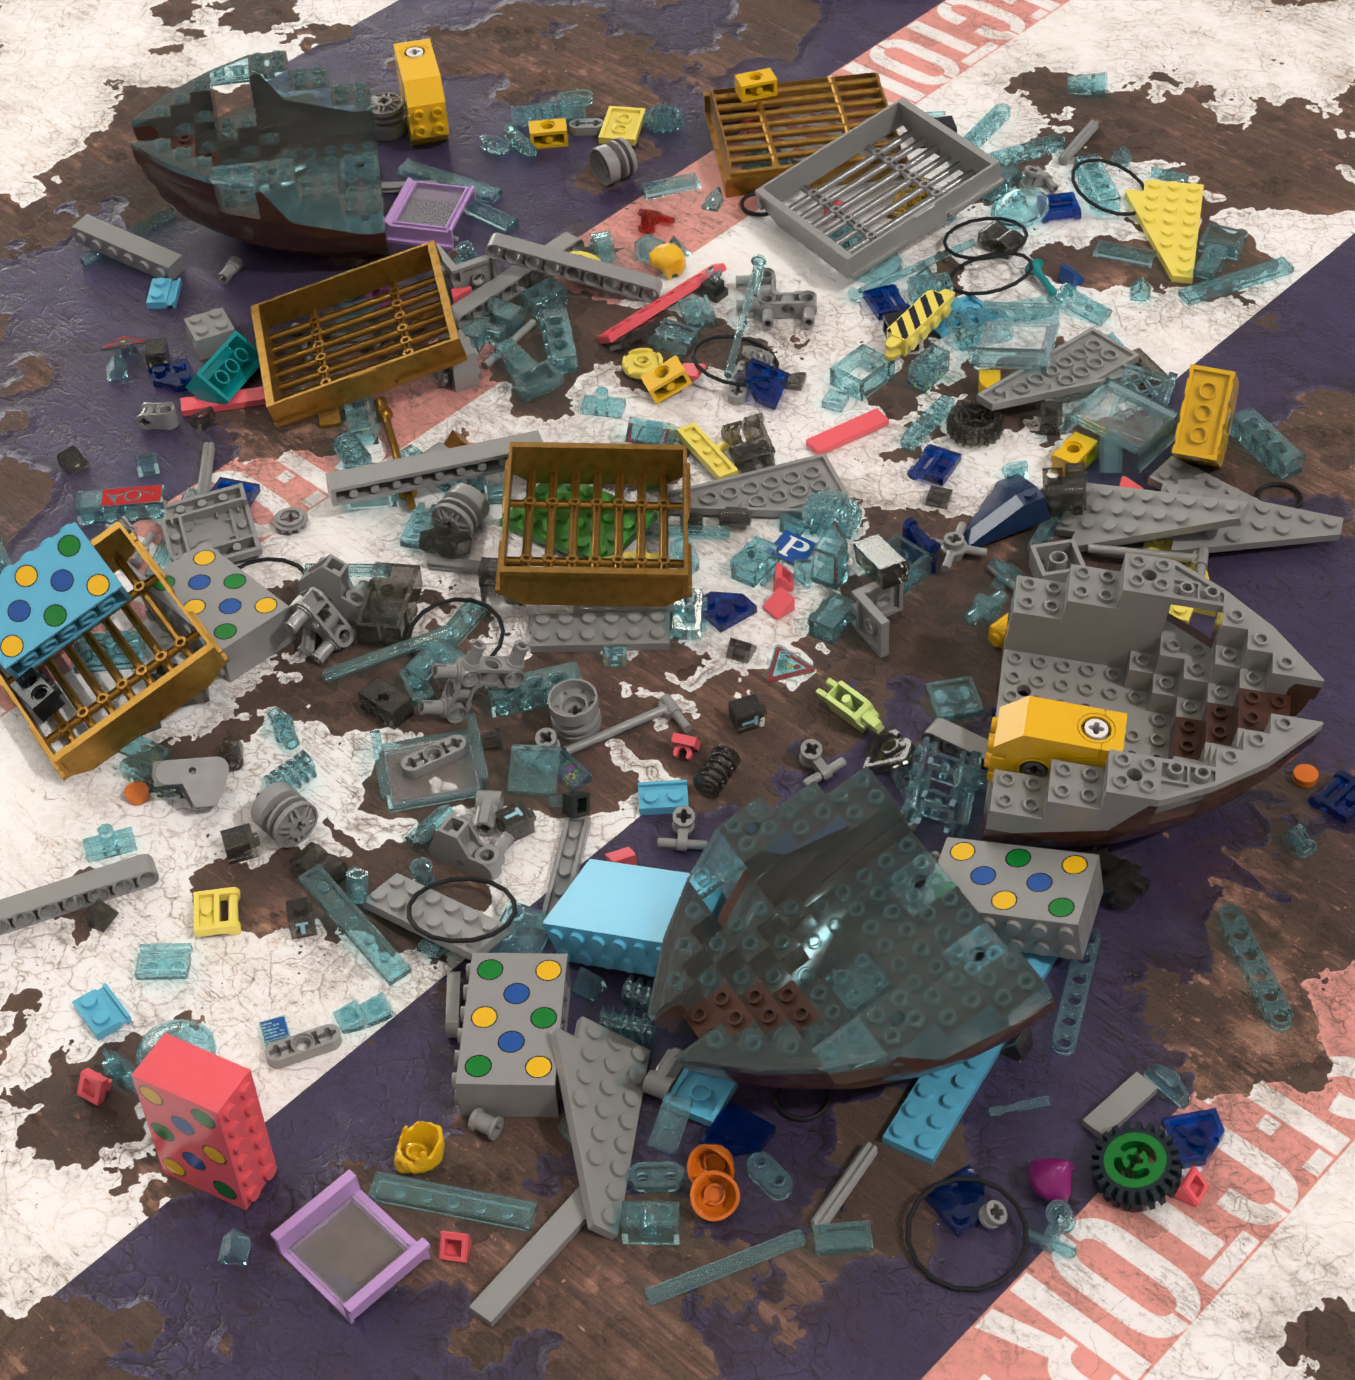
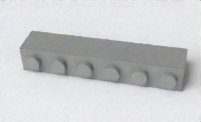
M86 214L72 226L76 243L156 278H172L174 280L184 271L181 254Z

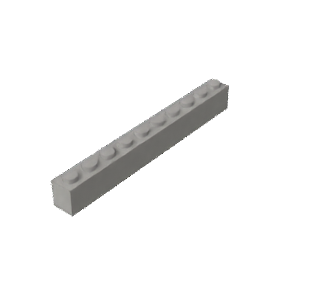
M537 430L325 473L327 490L334 507L504 472L505 461L508 460L510 442H543Z

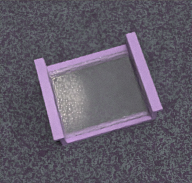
M408 177L384 219L388 243L419 246L435 240L436 245H440L442 249L452 250L454 248L453 230L466 205L475 206L478 202L475 195V187L471 186V188L465 186L414 181Z
M350 1169L270 1234L275 1240L279 1254L350 1324H353L356 1317L423 1260L431 1259L429 1253L430 1244L423 1237L416 1242L360 1189L357 1176Z

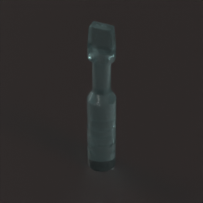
M1049 1095L1017 1101L1011 1105L994 1106L988 1108L990 1117L1000 1116L1003 1113L1012 1111L1022 1112L1051 1106Z

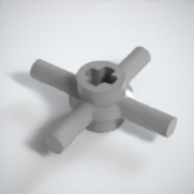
M959 522L955 532L947 533L943 540L921 536L920 545L939 548L943 553L944 561L941 566L943 572H949L952 563L962 560L964 554L987 557L988 549L967 545L963 536L967 527L965 522Z

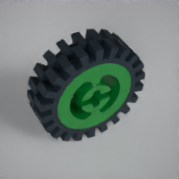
M1136 1121L1135 1128H1130V1123L1124 1122L1123 1130H1120L1118 1125L1112 1127V1135L1105 1131L1102 1134L1103 1141L1098 1139L1095 1143L1096 1150L1092 1149L1091 1169L1094 1183H1096L1098 1192L1103 1194V1198L1107 1202L1111 1199L1113 1206L1119 1208L1120 1204H1123L1125 1211H1131V1206H1136L1137 1212H1143L1142 1205L1147 1204L1149 1210L1155 1209L1154 1202L1156 1201L1162 1206L1166 1203V1195L1172 1198L1175 1194L1174 1187L1178 1189L1180 1185L1179 1178H1182L1180 1154L1177 1145L1173 1143V1138L1170 1135L1165 1136V1130L1160 1127L1155 1131L1154 1124L1148 1123L1147 1127L1143 1128L1142 1121ZM1148 1156H1149L1150 1158H1152L1155 1162H1154V1163L1149 1162V1161H1148ZM1118 1170H1123V1171H1124V1174H1125V1177L1122 1176V1175L1118 1172Z

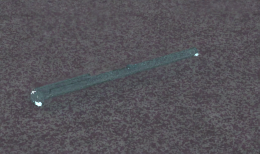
M970 239L950 249L960 253L974 247L976 242L974 239ZM945 250L858 289L851 287L848 290L847 296L850 301L858 302L866 296L891 286V283L916 271L925 270L928 266L953 255Z
M756 254L751 259V263L754 266L724 372L726 378L732 377L743 333L748 324L745 320L749 314L753 296L757 297L766 265V258L761 254Z

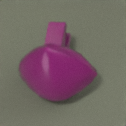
M1050 1157L1038 1158L1030 1162L1027 1174L1033 1191L1040 1198L1052 1204H1067L1072 1190V1172L1076 1169L1072 1163L1066 1159Z

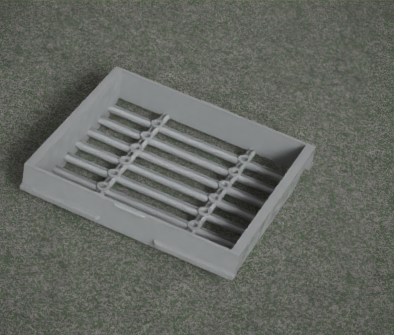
M902 97L755 190L758 202L756 204L760 210L765 209L781 229L843 276L855 280L1005 182V179L1002 177L1000 161ZM901 126H904L907 130L881 148L872 146ZM911 137L916 140L893 156L885 155ZM921 146L928 148L904 164L897 163ZM863 150L870 153V155L820 187L811 189L808 186ZM933 154L939 156L917 172L909 171ZM877 159L882 161V163L830 196H821ZM945 162L951 164V166L929 180L920 179ZM888 167L893 169L892 172L842 204H832ZM958 170L963 172L962 175L940 189L933 188L934 185ZM900 175L906 178L851 214L844 213V211ZM912 183L918 186L863 222L855 221ZM800 190L806 194L790 206L782 203ZM923 192L929 194V196L875 231L867 230V228ZM812 200L817 202L816 205L800 215L795 212ZM824 208L829 211L812 223L806 221ZM835 217L840 219V221L823 232L817 229ZM847 225L853 228L834 241L829 238ZM858 234L864 237L847 249L841 247L842 244Z

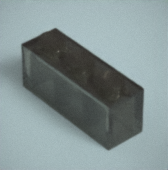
M879 534L853 542L857 564L883 590L909 581L908 571H910V566L907 559L902 558L897 549H893L889 542L884 540Z

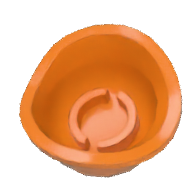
M701 1144L694 1148L687 1161V1174L691 1183L701 1173L710 1170L722 1171L734 1178V1160L729 1150L718 1144Z
M710 1170L701 1173L692 1183L690 1201L694 1211L701 1218L708 1221H720L735 1211L740 1201V1191L737 1183L731 1176L722 1171Z

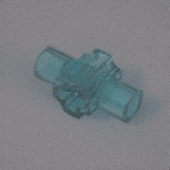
M998 589L990 596L982 593L976 595L971 603V609L964 614L967 623L974 626L983 618L986 621H994L1001 612V605L1008 601L1007 594L1002 589Z
M273 708L269 711L268 717L271 721L276 742L283 743L287 750L297 748L300 743L291 715L284 714L280 708Z
M354 866L346 872V898L355 904H363L369 895L368 871Z

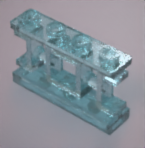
M925 736L922 744L917 743L913 757L917 758V761H914L912 764L910 775L913 776V780H909L906 788L909 798H905L902 812H905L904 822L909 823L912 818L915 819L914 823L920 824L922 817L926 816L944 822L943 832L948 833L952 831V838L962 839L969 825L982 753L972 750L970 756H968L966 751L962 750L958 758L937 752L938 742L934 741L933 744H930V737ZM927 754H929L927 763H929V765L926 769V772H923ZM963 765H964V766H965V770H964L963 780H962V784H961L960 782H961V777H962V775H961V774H958V773H960V771H961V769H962V767H963ZM931 779L952 786L951 794L929 788ZM919 790H921L919 799L931 802L932 804L921 801L918 809L916 808ZM958 802L957 811H956V816H955V821H954L953 818H954V813H955V811H952V810H949V809H946V808H943V807H947V808L953 809L955 803Z

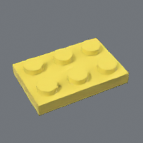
M609 106L598 136L599 143L606 144L618 137H623L631 146H636L646 116V108Z

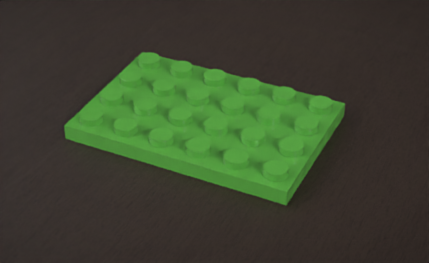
M541 483L535 488L536 500H546L548 498L549 483ZM558 484L557 499L569 500L571 484ZM580 484L579 499L581 501H591L593 499V487L587 484ZM602 491V500L613 501L615 500V495ZM512 508L510 510L509 530L522 536L524 532L525 508ZM534 509L532 540L545 545L547 509ZM556 509L554 549L568 554L570 509ZM579 509L578 558H589L591 556L592 510ZM601 510V558L614 555L615 510ZM624 510L623 551L637 539V510ZM646 511V530L658 520L657 512ZM504 517L499 520L501 527H503Z

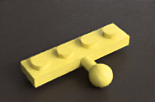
M696 423L676 429V436L716 480L738 474V469L723 454V451L735 452L739 450L742 445L739 436L729 435L725 442L715 445Z

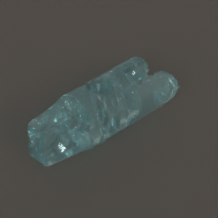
M507 123L504 130L509 135H503L502 139L524 156L536 155L537 148L531 141Z

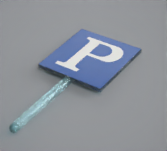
M785 530L768 549L767 553L781 559L779 563L782 565L784 562L800 568L817 549L819 544ZM775 567L762 580L760 586H764L773 576Z

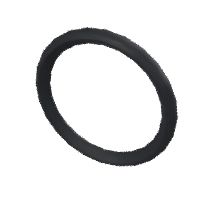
M755 191L746 194L741 199L740 207L746 214L756 217L769 215L767 212H752L744 207L745 200L755 196Z
M1269 482L1259 487L1256 491L1255 497L1261 500L1260 494L1265 488L1271 486L1286 487L1293 490L1298 496V503L1293 508L1299 509L1303 504V495L1300 490L1286 482Z
M776 1087L773 1094L774 1104L779 1113L797 1122L812 1121L821 1117L831 1103L830 1089H823L826 1095L823 1107L812 1115L796 1116L788 1113L781 1106L779 1093L782 1088Z

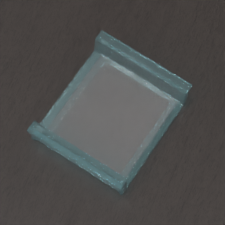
M984 302L983 327L976 347H969L968 350L970 369H974V366L980 368L1041 369L1047 374L1059 331V303Z
M1107 376L1100 387L1069 414H1065L1064 423L1058 428V432L1066 435L1078 424L1136 454L1132 470L1140 473L1175 441L1180 412Z
M475 713L466 714L468 729L382 744L380 730L370 731L381 799H387L389 813L476 797L477 790H485L484 781H488L489 777ZM451 735H461L466 739L467 753L464 757L415 779H410L403 775L401 761L405 756ZM435 753L431 754L428 758L436 760L441 755Z

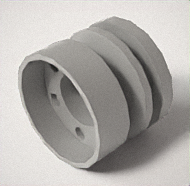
M385 92L369 97L365 102L372 101L377 140L390 141L403 136L406 133L407 125L406 117L404 116V103L401 96Z
M618 137L606 144L594 147L589 152L591 170L595 178L603 186L612 185L620 179H625L637 173L638 163L635 152L630 143L623 137Z
M456 483L449 488L443 499L433 508L430 515L431 522L434 528L446 539L457 543L465 542L470 539L477 527L487 517L489 504L485 496L478 489L465 483Z
M571 678L559 682L551 689L547 702L553 730L561 740L575 743L598 733L601 729L602 718L596 688L590 682Z
M276 782L263 789L256 797L251 809V818L255 824L268 833L281 847L290 848L306 840L317 824L318 811L315 806L301 796L287 782Z

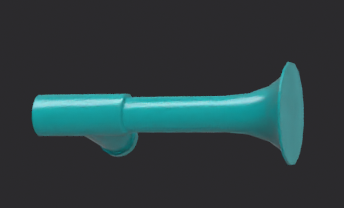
M1042 259L1032 260L1033 269L1029 275H1035L1057 306L1064 302L1063 297L1077 294L1075 286L1057 291L1042 271ZM1029 263L1025 267V273L1029 268Z

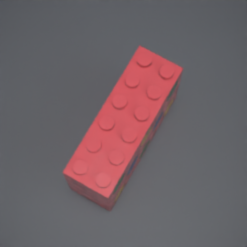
M165 1033L131 1075L163 1173L247 1210L250 1204L258 1199L261 1189L268 1180L274 1177L277 1170L251 1070Z

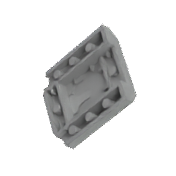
M242 483L167 503V512L165 517L162 518L161 526L171 562H174L205 542L232 563L263 554Z

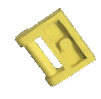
M228 887L193 892L195 938L226 933L236 936L241 933V923L238 920V901L241 897L240 889ZM226 900L228 901V921L221 922V901Z

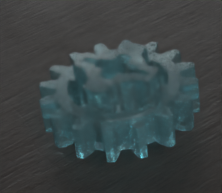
M666 103L663 106L656 104L655 107L651 106L650 110H646V114H644L645 127H648L649 130L654 129L655 133L659 131L671 133L673 129L678 130V126L682 127L684 123L683 110H680L679 106L673 107V104L668 106Z

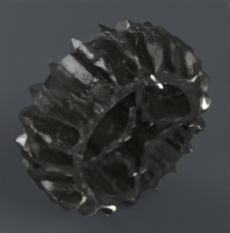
M970 400L969 403L962 402L961 405H955L953 409H950V413L946 418L947 434L950 435V439H954L956 444L962 443V447L966 445L970 446V448L973 446L980 448L982 445L988 447L990 443L995 444L996 440L1000 439L1003 434L1004 418L1000 409L991 411L980 403Z

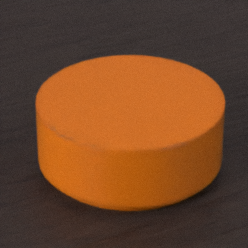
M1300 764L1294 768L1292 779L1299 787L1311 788L1317 784L1319 772L1312 765Z
M133 782L125 788L126 800L131 805H141L150 798L149 787L144 782Z

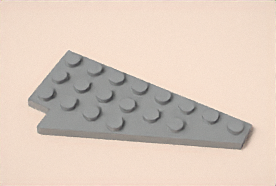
M1091 327L977 394L976 401L989 410L994 411L1075 393L1084 394L1089 390L1137 381L1140 379L1141 372L1131 366L1139 362L1140 355Z
M826 453L693 485L691 486L690 515L767 517L769 519L777 517L835 518V511L831 504L848 500V492ZM682 488L668 491V500L670 502H683ZM683 510L668 511V514H683Z
M1163 481L1162 492L1246 501L1250 507L1241 525L1166 537L1165 539L1173 540L1172 552L1193 553L1199 547H1206L1209 549V553L1336 541L1339 540L1341 535L1342 517Z
M1081 482L1057 524L1055 531L1058 536L1075 539L1079 551L1084 552L1088 551V544L1119 546L1241 525L1250 507L1246 501Z
M582 1016L577 1020L574 1036L556 1027L551 1032L550 1037L587 1227L589 1230L613 1240L619 1233L643 1095L642 1086L646 1077L650 1050Z

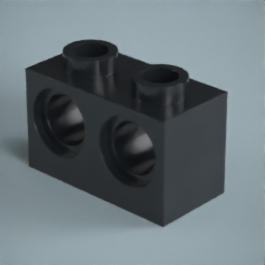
M30 667L10 686L31 710L45 722L65 705V702L59 697L63 693L54 683L49 685L51 680L43 671L37 673L33 667Z

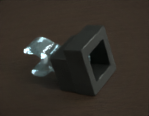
M712 265L706 270L708 279L702 282L701 296L718 303L728 296V288L724 287V280L720 279L722 276L721 269L714 272V266Z
M571 791L557 794V796H548V806L562 807V814H566V817L576 818L590 815V792Z

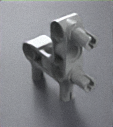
M769 267L760 268L754 275H736V288L756 289L755 299L736 300L737 313L755 312V314L761 317L764 329L773 328L774 319L802 318L804 327L811 328L814 326V316L817 313V295L815 292L805 290L780 293L776 290L775 272Z
M473 639L467 654L458 658L453 664L434 663L432 666L433 677L435 679L448 678L439 700L419 701L418 711L420 715H439L441 718H447L450 723H460L467 717L472 706L471 700L478 688L482 686H497V688H516L520 686L525 680L523 661L529 649L528 644L521 640L515 641L510 656H482L486 647L484 642L479 639Z

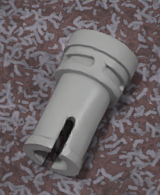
M231 256L225 264V268L217 275V278H220L218 280L223 284H227L233 275L243 268L242 260L236 256Z

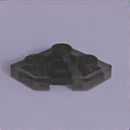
M658 318L640 324L612 343H609L608 346L611 351L617 349L623 351L631 346V342H637L655 334V329L661 326Z
M896 729L880 732L879 734L875 733L863 768L867 774L910 766L916 748L908 738L905 739Z

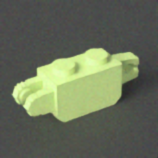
M828 678L826 684L831 690L828 693L820 688L815 691L817 696L828 705L831 711L861 733L869 728L876 734H879L885 728L881 720L878 719L879 714L872 703L842 680L837 683L833 679Z

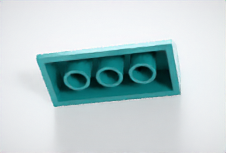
M235 330L185 388L199 400L227 404L260 367L257 348Z

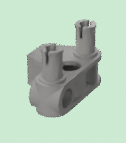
M332 554L321 557L317 563L310 566L298 582L300 592L309 587L319 589L343 618L348 621H355L359 618L367 605L366 596L372 589V585L366 580H360L356 588L351 586L349 564Z
M309 587L302 591L289 605L292 616L284 623L285 627L290 632L296 634L303 625L317 632L323 640L316 651L311 654V658L316 663L323 665L324 661L333 651H340L342 647H348L353 642L354 630L319 589Z
M216 756L152 762L151 776L154 781V787L178 785L191 809L218 806L229 773V765L225 759ZM189 768H194L195 773L190 774Z
M450 814L438 828L429 845L428 850L431 856L445 865L474 877L488 880L497 879L501 875V866L505 862L504 854L514 844V837L508 832H502L491 846L481 841L469 817L465 815L458 817Z

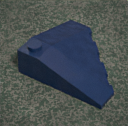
M1018 473L997 481L992 492L981 504L979 511L974 514L968 523V527L963 535L964 540L967 542V545L981 547L1050 519L1045 497L1036 485Z

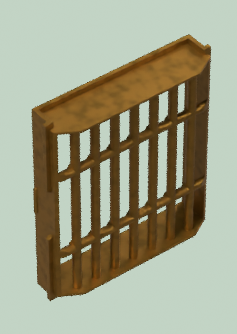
M871 72L777 83V96L744 103L741 102L736 94L735 87L703 92L705 117L726 198L745 196L748 193L754 192L759 187L796 165H780L779 160L809 157L820 148L776 153V149L828 144L843 134L773 142V139L839 131L847 133L864 122L849 123L848 120L872 117L888 107L879 73ZM864 97H872V98H873V99H865V100H856V101L842 102V100H846V99H855V98H864ZM828 101H833V102H835V103H829V104L810 105V106H801V107H792V108H783V109H774V110H765V111H764V108H773V107H782V106H791V105H800V104H809V103H818V102H828ZM876 107V109L845 112V109ZM754 109L757 110V111H755V112H746V113H737V114H728V115H720V114H719V113L745 111V110H754ZM834 110L838 112L835 114L767 121V118ZM752 119H757L760 121L753 123L722 126V123ZM832 121L841 122V124L770 131V128ZM759 129L763 131L760 133L725 136L724 134ZM897 129L885 136L887 141H878L872 146L881 148L899 136ZM763 140L766 142L728 147L727 145L730 143ZM901 145L895 147L891 150V153L885 155L893 156L901 150ZM767 151L769 153L730 158V154ZM859 154L855 155L808 186L810 188L820 187L867 156L860 157ZM908 157L902 158L897 163L904 164L908 162ZM879 159L873 161L837 185L849 184L882 163V161ZM767 161L772 164L770 167L732 171L731 166ZM888 167L866 182L878 181L892 172L893 169Z
M435 240L250 306L266 407L274 420L276 428L290 425L468 360L459 338L441 266L443 260ZM430 270L434 271V276L401 288L398 287L397 282ZM437 283V288L401 300L400 296ZM390 285V290L387 293L326 315L318 316L317 311ZM440 295V300L407 312L403 310V308ZM393 299L390 305L323 329L320 328L322 324ZM443 308L444 312L411 324L406 323V320ZM396 312V314L393 317L387 318L385 320L373 323L371 325L359 328L357 330L345 333L343 335L334 337L326 341H323L322 337L328 336L330 334L370 321L383 315ZM310 314L309 321L273 334L271 333L270 328ZM446 320L447 324L412 337L409 336L410 332ZM395 324L399 325L397 329L385 332L383 334L371 337L369 339L357 342L355 344L343 347L341 349L329 352L327 354L325 353V349L334 347L336 345L348 342L350 340L362 337L364 335L376 332L378 330L390 327ZM311 328L313 329L311 333L278 345L274 343L288 336ZM449 332L450 337L412 349L414 344ZM401 336L398 342L331 366L327 365L329 361ZM315 340L312 346L277 358V353ZM404 348L402 354L330 379V374ZM317 353L313 359L279 370V366ZM319 365L317 371L281 383V378ZM322 378L318 384L285 396L283 395V391Z
M510 442L508 460L505 461L502 516L504 521L502 540L499 541L495 594H502L524 605L665 607L686 597H692V545L688 543V520L691 512L690 463H687L686 445ZM513 474L527 480L526 498L524 500L511 499ZM682 477L683 502H670L668 500V483ZM536 483H549L548 498L546 500L535 499ZM558 484H571L569 500L557 499ZM580 484H593V499L591 501H581L579 499ZM602 484L615 485V500H602ZM624 485H637L636 502L624 500ZM646 485H659L658 502H647ZM511 507L525 508L523 547L520 557L507 556ZM534 509H547L546 544L543 557L531 556ZM556 509H570L567 557L554 556ZM579 509L592 510L591 556L589 558H578ZM601 510H615L614 556L612 558L600 557ZM624 510H637V550L635 559L623 557ZM683 510V559H670L668 557V511ZM646 511H659L658 559L646 558Z
M120 521L110 526L90 542L112 572L115 573L121 569L133 585V589L128 592L132 599L34 668L36 670L43 664L46 665L76 709L77 715L66 721L59 710L56 711L51 717L57 724V729L48 736H45L19 695L10 686L16 679L13 676L7 678L0 668L1 687L13 705L19 708L29 723L31 733L63 781L72 775L97 768L210 686L222 667L230 661L193 611L187 612L175 596V591L168 583L167 576L133 532L129 534ZM134 549L138 551L154 573L145 581H140L127 563ZM158 581L162 583L195 627V630L187 636H181L149 593L148 589ZM138 596H141L173 639L174 645L166 651L161 649L128 604ZM120 609L155 655V659L146 665L141 662L110 619V616ZM100 623L105 626L135 668V673L127 679L123 678L91 632ZM82 636L116 683V687L107 693L103 691L71 645ZM201 636L207 644L194 653L189 645ZM63 650L96 696V701L88 707L84 706L52 659ZM179 652H182L187 659L175 667L170 659ZM162 665L167 673L155 681L150 673ZM143 679L148 687L136 695L131 687ZM123 693L128 701L116 709L111 701ZM104 708L108 716L96 723L92 715ZM84 721L88 730L79 737H76L72 729ZM65 736L69 744L56 753L51 743Z

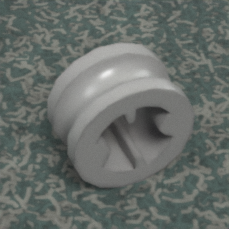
M991 1200L980 1207L978 1217L983 1226L988 1229H995L1006 1222L1007 1211L1002 1203L997 1200Z

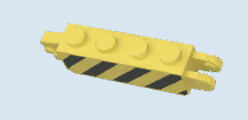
M943 289L940 292L927 290L887 328L885 360L893 361L900 355L905 357L923 339H926L928 334L950 315L952 310L950 305L955 299V292L948 289Z

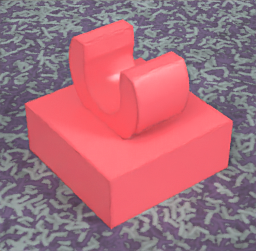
M673 732L671 742L675 746L673 750L674 757L679 758L680 752L686 750V759L691 761L693 751L699 752L701 742L697 737Z
M86 1068L80 1073L77 1095L98 1106L104 1103L106 1092L111 1090L112 1079H108L101 1073Z

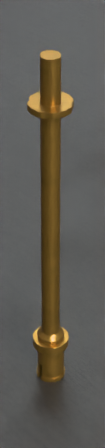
M379 396L374 400L377 410L376 417L378 421L383 423L393 460L402 458L391 423L393 412L388 406L386 397ZM417 490L398 493L399 498L406 501L409 510L416 508L414 498L418 493Z

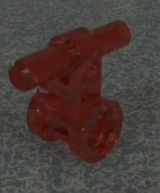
M650 209L638 210V216L641 217L638 231L641 233L653 234L656 229L655 225L660 222L673 225L675 222L674 217L663 215L660 211Z

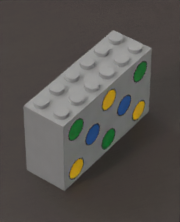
M206 542L161 569L167 576L168 583L174 589L175 596L187 612L193 611L229 658L230 661L222 667L218 676H223L230 683L296 640L295 633L290 632L284 625L291 617L290 607ZM160 581L148 589L181 636L185 637L195 630V627ZM145 603L147 618L150 621H155L164 632H167ZM200 636L189 646L195 653L207 643Z
M952 837L946 838L936 866L937 869H935L923 902L924 912L958 889L984 920L994 937V940L986 945L985 948L1007 949L1013 952L1083 960L1103 894L1099 855Z
M472 953L471 963L466 965V979H469V983L464 984L463 999L466 1001V1006H461L460 1020L463 1022V1028H458L457 1034L460 1050H455V1066L458 1067L457 1072L452 1073L455 1105H459L461 1116H471L474 1109L480 1107L491 1116L559 1117L561 1088L550 1034L556 1027L567 1032L571 995L568 954Z

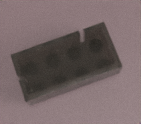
M375 562L355 623L358 645L379 647V644L382 643L383 647L404 648L409 626L423 587L420 565Z

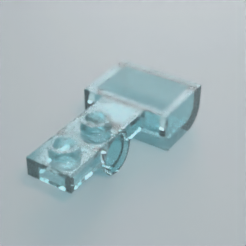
M1209 223L1200 238L1199 252L1203 254L1194 267L1193 276L1213 280L1216 273L1221 272L1225 259L1238 261L1245 249L1248 232Z
M512 338L494 345V352L505 362L506 368L512 377L513 390L525 402L564 385L563 375L548 360L537 363Z

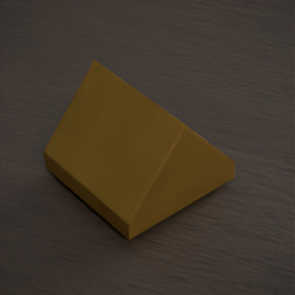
M339 407L318 414L320 428L341 426Z
M454 430L451 431L444 443L448 448L469 444L463 435Z

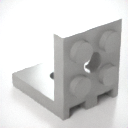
M437 245L442 256L441 266L451 299V289L471 286L473 292L498 276L496 260L488 257L487 254L455 265L441 246ZM481 274L479 279L474 280L476 275Z
M899 571L851 591V595L856 599V603L851 605V612L856 616V619L851 621V625L880 658L889 655L890 621L886 617L903 610L904 576Z

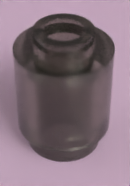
M720 508L719 526H724L725 529L746 530L747 526H751L752 513L748 512V508Z
M233 736L224 738L219 745V757L227 761L229 772L238 771L244 765L243 744L237 737Z

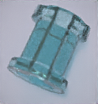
M1295 825L1286 832L1285 838L1294 845L1299 858H1307L1316 852L1318 845L1315 840L1309 837L1307 828L1304 825Z
M419 857L411 862L410 871L414 875L413 881L420 883L419 880H421L424 886L435 882V877L431 873L433 870L431 860Z

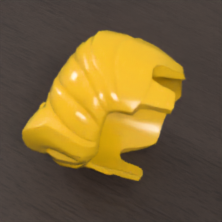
M673 243L661 244L649 253L650 265L660 269L663 275H666L667 280H671L673 274L680 276L686 268L684 252Z
M417 1121L409 1128L407 1125L403 1127L394 1158V1165L400 1174L426 1173L441 1163L445 1148L442 1127L424 1121Z

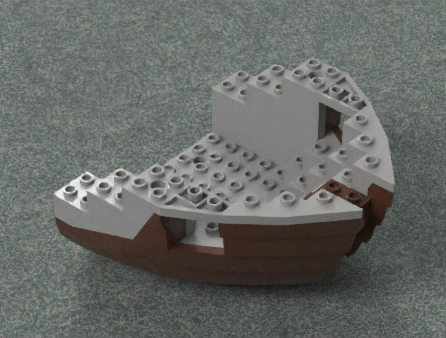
M1126 552L1120 572L1071 564L1066 583L1017 575L996 687L998 698L995 717H998L1000 707L1027 696L1105 709V711L1111 710L1128 713L1123 751L1110 749L1104 768L1052 759L1047 778L995 769L992 782L988 780L980 822L982 840L1031 847H1084L1112 844L1168 830L1223 806L1274 774L1316 739L1321 731L1323 722L1291 716H1296L1310 699H1315L1322 688L1324 679L1275 627L1227 590L1176 560ZM1171 604L1218 612L1211 639L1203 632L1169 613Z

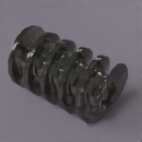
M718 745L714 747L693 778L696 790L708 799H717L720 792L724 789V785L727 784L728 779L731 778L733 772L737 769V765L741 763L739 754L729 746Z

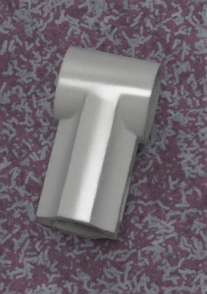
M477 790L475 800L476 814L473 827L480 836L489 837L490 834L495 833L498 814L502 813L503 791Z
M675 1047L668 1049L655 1070L651 1069L647 1073L642 1091L665 1101L685 1068L679 1061L687 1055Z

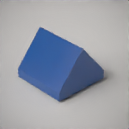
M1066 264L1061 265L1059 281L1070 288L1072 286L1076 287L1085 281V278Z

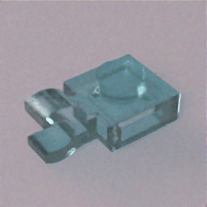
M482 134L479 137V140L483 141L479 148L500 158L512 149V142L496 136L493 139L487 134Z

